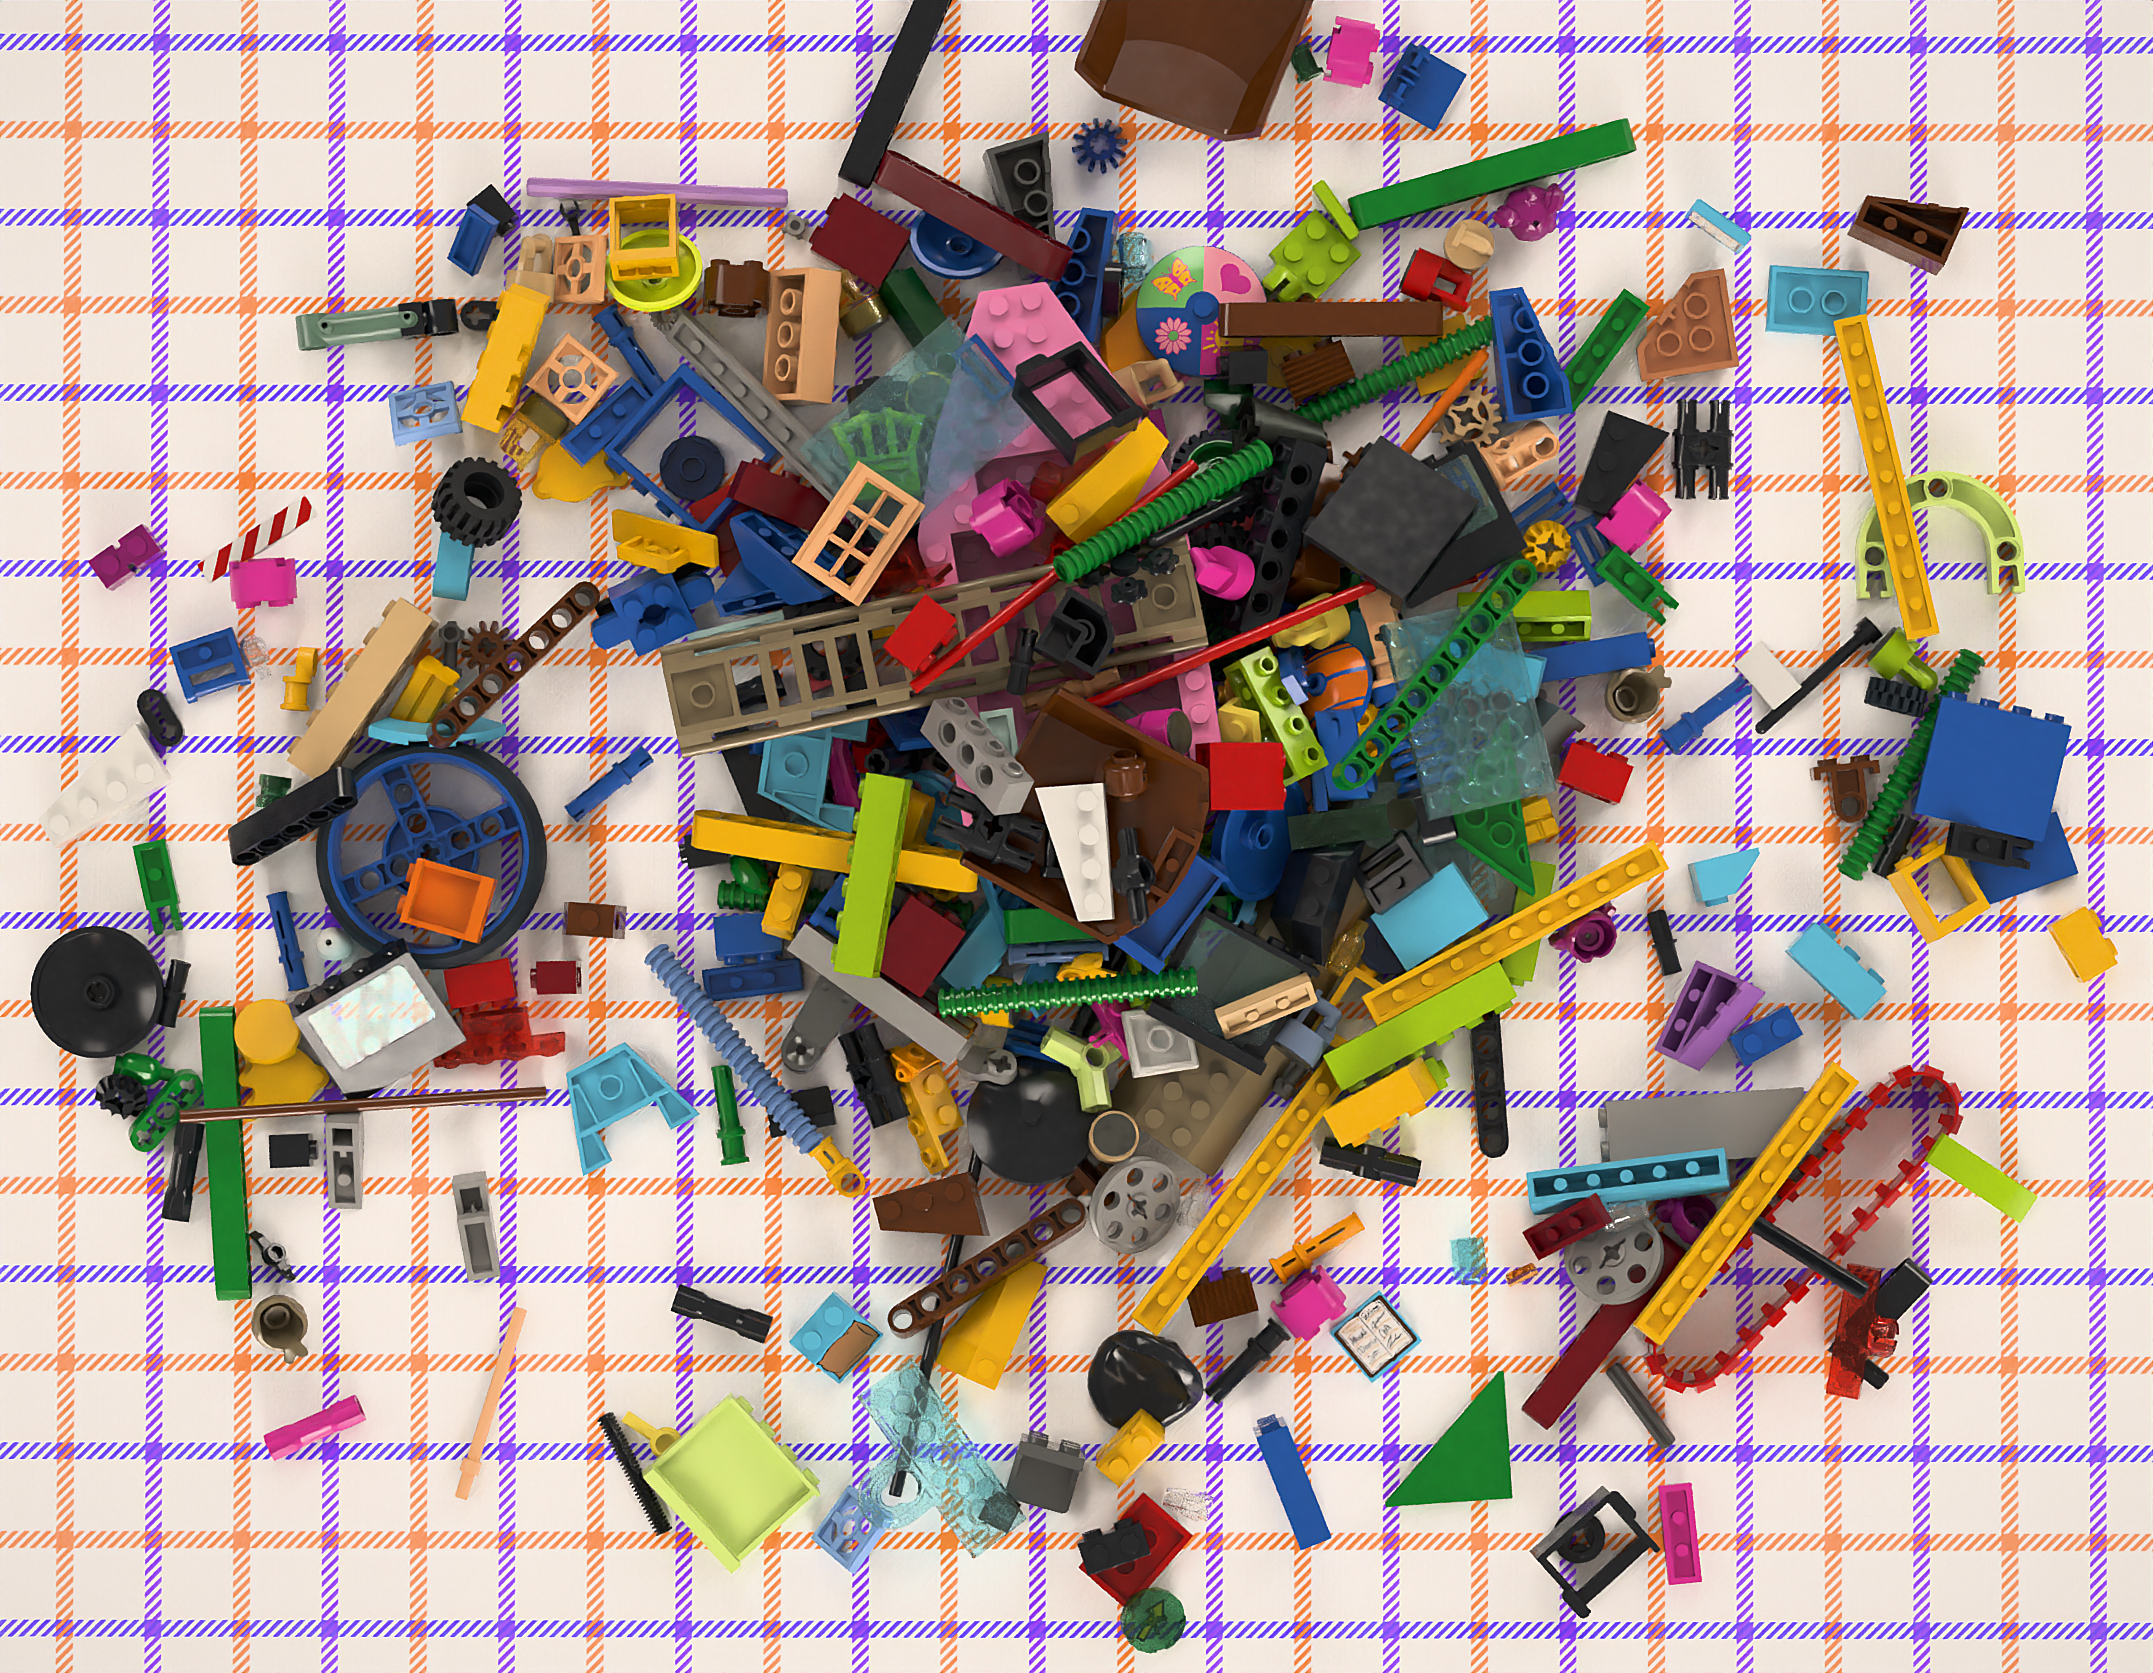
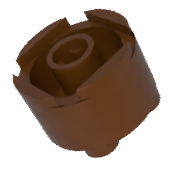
M725 259L711 260L710 267L704 270L702 310L710 314V308L718 309V316L728 318H755L756 311H762L763 316L767 315L769 310L770 272L763 269V262L748 260L744 261L743 265H732L729 260Z

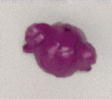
M1552 183L1547 189L1537 185L1521 187L1508 194L1503 205L1497 208L1492 218L1501 228H1509L1518 240L1528 242L1540 240L1547 234L1552 233L1557 227V211L1564 204V191L1559 188L1557 183Z
M1608 901L1569 922L1564 930H1559L1557 933L1549 936V945L1554 947L1555 950H1567L1575 959L1580 960L1582 963H1590L1594 957L1602 958L1608 955L1616 944L1617 932L1611 920L1616 912V908L1612 906L1611 901ZM1589 932L1590 935L1586 938L1585 934Z
M1702 1195L1682 1197L1679 1200L1677 1198L1662 1200L1655 1206L1657 1218L1663 1223H1671L1676 1234L1685 1243L1693 1245L1717 1213L1714 1203Z

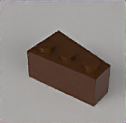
M1867 195L1860 204L1847 235L1937 276L1947 261L1970 208L1943 207L1935 203H1911L1903 199Z
M973 1172L957 1174L872 1198L879 1227L882 1231L990 1236Z

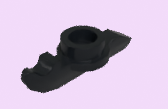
M256 1230L251 1232L249 1236L262 1251L263 1261L268 1266L274 1267L283 1278L294 1281L296 1276L292 1273L290 1264L287 1265L284 1262L286 1257L285 1248L278 1243H270L263 1234Z

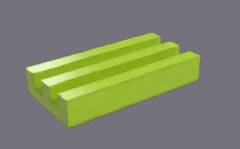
M1320 180L1314 184L1312 191L1343 236L1350 243L1357 239L1360 231L1325 180Z

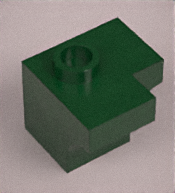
M1204 379V406L1211 407L1218 412L1220 416V430H1239L1241 421L1235 420L1236 413L1245 397H1254L1253 384L1228 385L1221 379Z

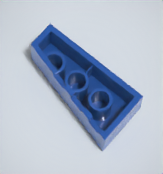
M1082 207L1067 243V246L1072 248L1074 252L1061 281H1052L1050 289L1092 346L1099 347L1104 319L1102 317L1103 277L1107 261L1113 262L1112 256L1114 257L1120 217L1113 211Z

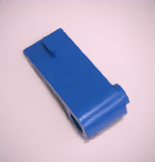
M1355 708L1316 711L1314 714L1319 744L1323 748L1329 765L1323 768L1330 801L1371 799L1373 792L1378 790L1376 772L1364 785L1350 791L1340 790L1332 781V770L1359 738ZM1346 766L1344 771L1345 777L1348 781L1354 783L1357 777L1354 768Z

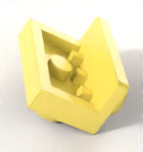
M1233 697L1218 709L1217 716L1222 742H1261L1259 712L1242 708L1241 698Z

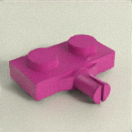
M1124 999L1123 1003L1113 1000L1111 1004L1108 1001H1103V1004L1098 1005L1097 1001L1090 1006L1097 1015L1102 1029L1091 1035L1089 1042L1091 1043L1100 1038V1040L1092 1044L1094 1048H1099L1107 1041H1110L1118 1048L1127 1061L1129 1055L1121 1013L1134 1009L1130 1008L1128 999Z

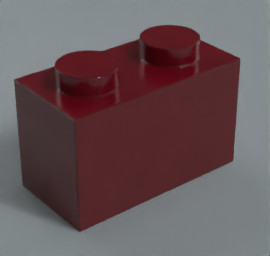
M536 961V968L530 969L531 988H536L537 995L582 994L581 961Z

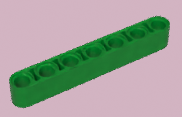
M1213 895L1205 906L1210 908L1212 904L1223 908L1230 913L1228 918L1232 920L1231 895ZM1039 907L1003 910L1005 944L1094 938ZM1207 918L1200 931L1226 928Z

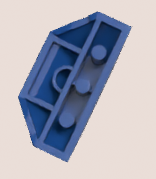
M755 508L730 519L729 525L744 567L790 606L820 600L836 592L792 562L808 538V535L797 526L776 517L765 516L762 511ZM823 548L814 563L830 572L837 559ZM842 564L835 577L845 583Z
M743 561L737 564L713 596V602L720 617H729L732 614L739 616L759 614L781 609L783 606L789 605L744 567ZM844 574L845 583L848 585V581Z

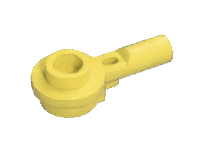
M630 1411L626 1413L621 1421L650 1440L651 1451L656 1457H659L681 1437L676 1429L671 1427L656 1429Z

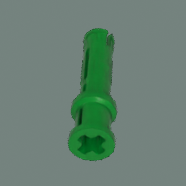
M728 1065L711 1067L720 1129L717 1130L716 1136L721 1141L723 1159L720 1161L721 1166L750 1162V1157L746 1156L743 1139L746 1130L743 1126H740L732 1068Z

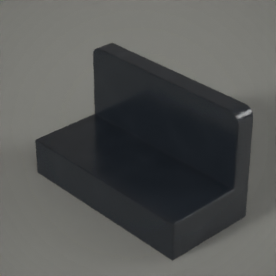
M829 1086L790 1093L792 1096L790 1100L798 1103V1110L803 1109L805 1112L803 1116L811 1119V1125L821 1128L837 1124ZM767 1113L771 1138L785 1136L787 1131H782L779 1128L780 1123L773 1121V1114L769 1115Z

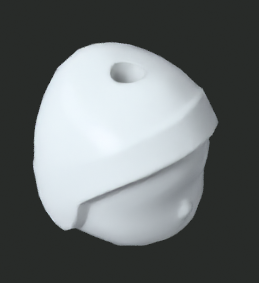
M329 927L322 930L319 934L316 950L326 960L341 961L352 954L353 941L343 929Z

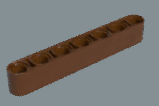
M1443 302L1219 303L1218 335L1220 338L1443 336Z
M583 581L572 587L449 703L428 726L426 736L429 743L439 749L451 746L555 648L599 603L600 592L596 585ZM577 593L585 594L589 598L590 605H580L575 595ZM561 615L564 617L567 627L561 628L556 626L552 616ZM533 636L540 638L543 641L544 649L532 647L529 638ZM506 659H516L520 663L521 670L512 671L509 669ZM483 681H493L497 685L498 692H487L483 687ZM460 703H470L474 708V715H465L460 710ZM444 724L448 726L451 730V736L446 738L440 736L436 730V725Z
M1075 1198L1062 1200L901 1301L888 1313L887 1321L891 1332L900 1339H907L916 1335L1080 1232L1085 1227L1087 1221L1084 1205ZM1068 1209H1076L1080 1212L1081 1216L1076 1222L1068 1223L1062 1218L1064 1212ZM1039 1227H1049L1053 1231L1051 1237L1047 1240L1037 1239L1034 1233ZM1020 1244L1025 1248V1251L1018 1258L1009 1257L1006 1251L1010 1245ZM986 1261L993 1262L997 1266L995 1272L989 1276H984L978 1271L980 1265ZM955 1280H966L968 1282L967 1290L963 1293L953 1292L950 1286ZM928 1297H936L940 1300V1305L934 1311H927L922 1307L924 1300ZM901 1314H907L912 1318L911 1325L905 1329L897 1328L894 1325L895 1319Z

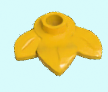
M1092 952L1079 955L1072 962L1062 964L1056 978L1059 981H1064L1065 977L1075 980L1076 976H1079L1080 979H1085V976L1089 975L1091 979L1095 978V975L1100 974L1101 978L1106 977V974H1111V977H1114L1116 973L1121 972L1101 968L1103 953Z

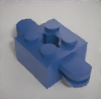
M651 568L607 589L615 610L595 619L591 623L593 640L598 647L606 650L630 639L639 658L698 630L691 610L713 599L715 588L712 579L705 572L697 571L676 581L673 573L662 574L658 573L656 569Z

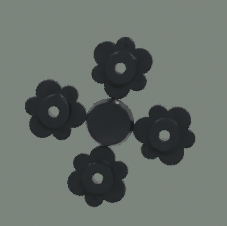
M1139 543L1133 544L1130 549H1125L1123 553L1116 554L1111 559L1110 568L1100 564L1096 569L1091 568L1089 573H1083L1082 577L1074 579V582H1077L1078 586L1082 589L1090 588L1093 585L1100 586L1104 583V579L1109 577L1112 572L1115 576L1124 578L1119 583L1111 586V600L1114 603L1125 602L1127 605H1132L1137 600L1148 596L1145 581L1130 577L1139 570L1140 566L1143 570L1149 571V574L1152 576L1159 575L1160 573L1171 574L1176 569L1175 564L1179 563L1180 560L1178 555L1173 554L1171 548H1161L1149 551L1146 555L1147 558L1139 562L1134 553L1140 550Z

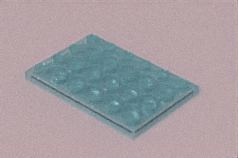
M949 317L798 448V450L836 494L857 462L860 461L926 505L912 526L914 528L1034 422L1011 397L1013 388L957 323ZM867 481L853 502V505L868 514L883 491ZM888 495L874 516V519L889 528L904 505ZM856 516L861 521V523L864 521L858 516ZM870 524L868 525V531L880 542L885 534Z
M1502 598L1492 600L1495 607L1502 608ZM1471 605L1381 625L1397 692ZM1513 609L1407 734L1428 821L1557 791ZM1472 617L1471 628L1476 633H1481V622L1477 618ZM1451 642V654L1456 658H1460V646L1455 642ZM1430 667L1429 669L1430 679L1435 683L1440 681V672L1435 667ZM1410 691L1408 702L1415 708H1418L1420 700L1416 693Z

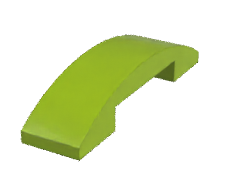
M1943 1132L1924 1159L2019 1224L2038 1198L2036 1194Z

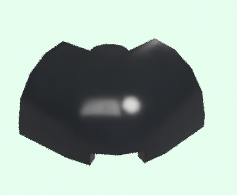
M1068 588L1036 642L1033 651L1062 667L1060 672L1082 681L1094 679L1109 654L1115 639L1113 625L1107 616L1108 612L1097 603Z

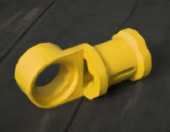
M299 647L295 676H283L282 681L285 683L284 703L280 704V709L309 712L310 706L307 705L308 685L312 684V677H315L317 672V648Z
M830 1135L809 1152L808 1155L810 1158H816L827 1172L826 1177L840 1194L848 1198L857 1197L865 1190L866 1179L849 1157L845 1158L832 1143L834 1139ZM825 1151H826V1152L831 1156V1158L835 1161L834 1164H833V1163L830 1161V1159L825 1155V1153H824ZM850 1173L856 1174L860 1179V1187L853 1193L846 1192L841 1184L842 1178Z

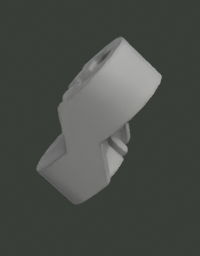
M972 1045L961 1061L957 1059V1066L961 1075L976 1082L990 1081L1005 1085L1012 1082L1017 1076V1062L1014 1055L997 1047L986 1049L978 1045Z

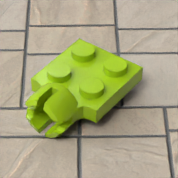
M1315 208L1269 253L1268 256L1273 260L1275 266L1263 278L1261 283L1267 297H1270L1280 286L1283 288L1273 302H1296L1304 295L1310 297L1315 302L1362 254Z

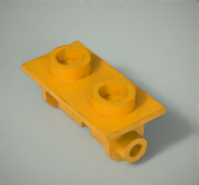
M915 1041L892 1054V1057L899 1061L895 1073L896 1078L903 1082L912 1081L919 1072L931 1066L939 1065L942 1062Z

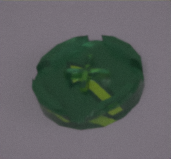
M1159 1587L1142 1589L1133 1594L1124 1604L1120 1616V1625L1125 1639L1138 1651L1145 1653H1158L1157 1651L1164 1648L1167 1650L1175 1645L1185 1629L1186 1616L1184 1614V1607L1181 1601L1169 1590Z

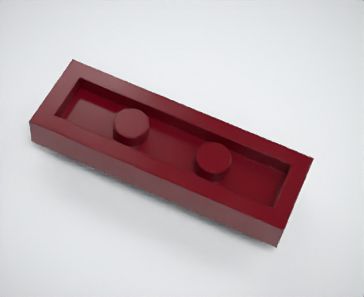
M1594 1193L1527 1228L1522 1234L1539 1261L1607 1226L1613 1220L1597 1193Z

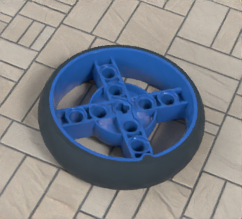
M408 741V745L395 744L384 748L358 764L353 769L358 801L373 784L380 780L397 819L386 833L382 847V859L347 875H343L341 845L346 823L353 808L319 827L316 841L317 875L325 901L340 926L359 945L375 954L380 951L383 945L391 941H397L399 938L378 928L361 912L357 905L393 888L407 896L410 883L405 881L406 875L398 877L393 872V864L397 859L404 858L408 861L409 865L410 863L416 864L418 857L424 859L423 854L427 853L425 848L430 845L431 848L439 849L440 854L436 855L438 859L436 863L477 874L481 858L480 849L519 832L522 861L516 887L506 906L497 917L484 927L480 944L452 936L450 937L453 942L443 944H419L406 941L410 953L420 969L432 970L468 964L492 953L502 946L518 931L533 910L541 892L547 864V845L543 822L537 805L522 781L511 769L494 756L457 741L456 747L443 749L429 747V741ZM432 763L451 765L464 769L485 780L502 796L506 803L469 820L451 808L441 805H427L410 766ZM407 784L412 789V798L406 803H401L396 797V791L401 785ZM421 814L426 819V827L422 832L414 833L410 829V820L413 816ZM491 817H495L500 822V830L494 836H488L483 829L484 822ZM459 831L467 832L470 837L468 847L462 850L457 849L453 843V838ZM373 871L379 877V885L374 890L369 891L363 885V877L368 872Z

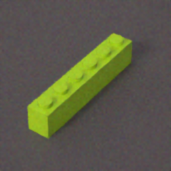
M866 773V779L862 778L860 781L858 797L862 799L860 812L857 811L853 820V831L856 832L855 844L850 845L847 855V864L851 865L849 878L844 879L842 885V897L845 898L844 910L839 911L836 921V930L840 931L838 944L833 945L830 958L831 963L834 964L833 972L867 978L880 977L913 781L911 779Z
M1497 961L1323 1054L1322 1057L1340 1091L1348 1088L1349 1092L1353 1093L1368 1084L1365 1078L1375 1073L1380 1078L1397 1069L1394 1063L1404 1057L1410 1062L1426 1053L1424 1047L1434 1041L1438 1046L1455 1038L1453 1031L1462 1026H1465L1467 1030L1476 1027L1484 1022L1482 1015L1492 1010L1497 1015L1514 1006L1511 1000L1518 996L1500 962Z

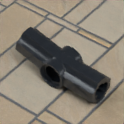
M888 739L883 746L872 749L871 753L865 756L864 767L870 773L888 776L904 771L917 773L921 769L924 759L933 754L936 748L898 751L892 740Z

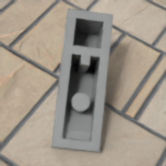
M363 1112L327 1114L325 1132L329 1208L362 1209Z

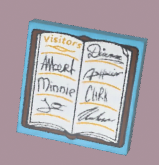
M1697 199L1684 216L1737 255L1751 239V235L1701 199Z
M1380 1290L1329 1332L1371 1383L1422 1341Z

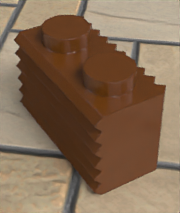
M1332 337L1313 344L1314 351L1303 355L1301 350H1297L1283 357L1285 363L1280 364L1279 369L1293 403H1297L1356 377L1341 339L1333 342Z
M1239 1266L1221 1271L1222 1278L1210 1281L1208 1275L1201 1277L1187 1296L1195 1328L1259 1310L1248 1271L1241 1272Z

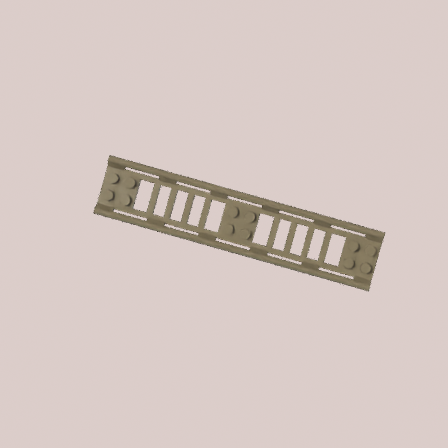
M1185 535L1156 549H1151L1147 543L1140 544V550L1134 553L1139 559L1147 557L1146 555L1149 551L1171 548L1173 554L1179 556L1180 561L1175 564L1176 569L1171 574L1160 573L1159 575L1152 576L1149 574V571L1143 570L1140 566L1139 570L1130 576L1136 580L1142 579L1145 581L1148 596L1132 604L1137 631L1114 636L1112 648L1172 636L1173 640L1108 654L1099 670L1209 646ZM1108 559V561L1102 565H1110L1111 559ZM1053 563L863 603L859 607L854 605L659 647L663 674L682 758L931 706L934 699L959 696L965 699L1006 690L1009 677L1008 670L1011 667V663L1008 660L1011 655L1004 625L994 632L1000 661L972 666L969 652L925 688L975 678V683L910 696L909 691L913 690L909 683L920 675L922 671H919L915 676L904 667L906 681L879 686L868 631L893 625L897 629L911 611L892 614V611L916 606L925 594L935 602L958 597L957 601L939 604L957 619L958 625L955 628L959 632L947 648L941 644L934 653L938 658L937 660H939L966 638L961 611L988 605L990 618L1001 610V602L1014 600L1032 585L991 593V590L1039 580L1054 568ZM1111 572L1110 576L1107 577V578H1105L1104 580H1109V579H1114V578H1119V577H1118V576H1115V575L1112 574V572ZM1060 580L1044 593L1054 591L1056 605L1058 606L1066 593L1065 589L1076 587L1078 583L1073 581L1067 584ZM1093 585L1087 588L1090 600L1104 609L1100 587ZM1033 601L1023 611L1027 628H1029L1028 633H1031L1032 629L1039 632L1036 639L1037 642L1041 634ZM859 618V622L821 629L798 635H794L793 633L796 631L806 630L810 628L820 627L824 625ZM856 634L868 689L846 693L835 638ZM759 639L761 642L742 647L732 648L728 650L718 651L714 653L704 654L700 656H695V653L712 650L716 648L731 646ZM823 641L835 696L813 700L802 645ZM790 648L802 703L781 707L769 652ZM1034 652L1033 660L1035 665L1050 662V660ZM757 655L769 710L742 715L730 660ZM1058 665L1030 671L1027 685L1068 677V675L1060 672L1062 667ZM872 699L877 701V704L811 717V712ZM773 720L778 721V725L718 738L712 737V733Z

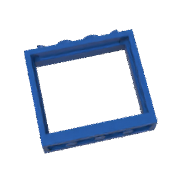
M682 363L604 448V452L609 458L606 464L618 475L625 472L633 479L630 485L642 496L645 497L649 493L655 498L657 502L654 506L667 518H670L673 514L682 522L679 526L712 534L740 502L727 497L701 525L622 454L686 386L765 456L761 461L771 464L772 468L783 455L733 405L686 364Z
M1274 1413L1256 1420L1258 1426L1252 1428L1300 1550L1331 1539L1332 1536L1283 1416L1276 1418Z

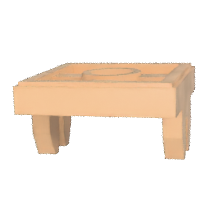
M593 234L555 237L553 274L556 275L553 303L588 306L605 305L606 248H608L609 244L607 235ZM583 248H589L592 251L590 263H586V260L583 258ZM578 260L580 263V271L579 274L576 277H574L572 274V267L574 262ZM591 273L590 286L581 293V281L586 274ZM567 279L571 281V288L568 285Z
M566 333L526 385L578 426L589 413H592L598 407V402L607 396L609 387L618 378L619 374ZM568 355L583 357L577 366L565 367L560 363L562 358ZM591 364L595 367L598 376L596 390L585 383L586 377L584 373ZM576 370L580 372L582 382L577 388L572 389L564 385L563 376L567 371ZM552 371L559 375L561 385L554 394L551 393L548 384V376ZM580 391L588 398V400L578 404L562 402L569 392Z

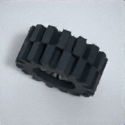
M1871 676L1864 703L1891 712L1920 718L1922 717L1928 691L1897 681Z

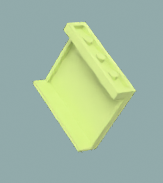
M732 1392L642 1471L646 1482L731 1574L741 1566L743 1558L814 1495L816 1497L821 1495L817 1487L820 1481L808 1467L803 1471L795 1462L798 1456L786 1443L781 1447L773 1438L776 1435L773 1428L764 1419L758 1422L751 1414L754 1411L751 1404L742 1395L736 1398Z

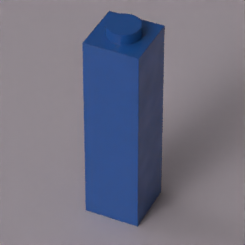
M1646 632L1528 652L1547 658L1541 684L1610 673L1633 667H1645L1652 664L1651 658L1656 657L1653 638H1647Z

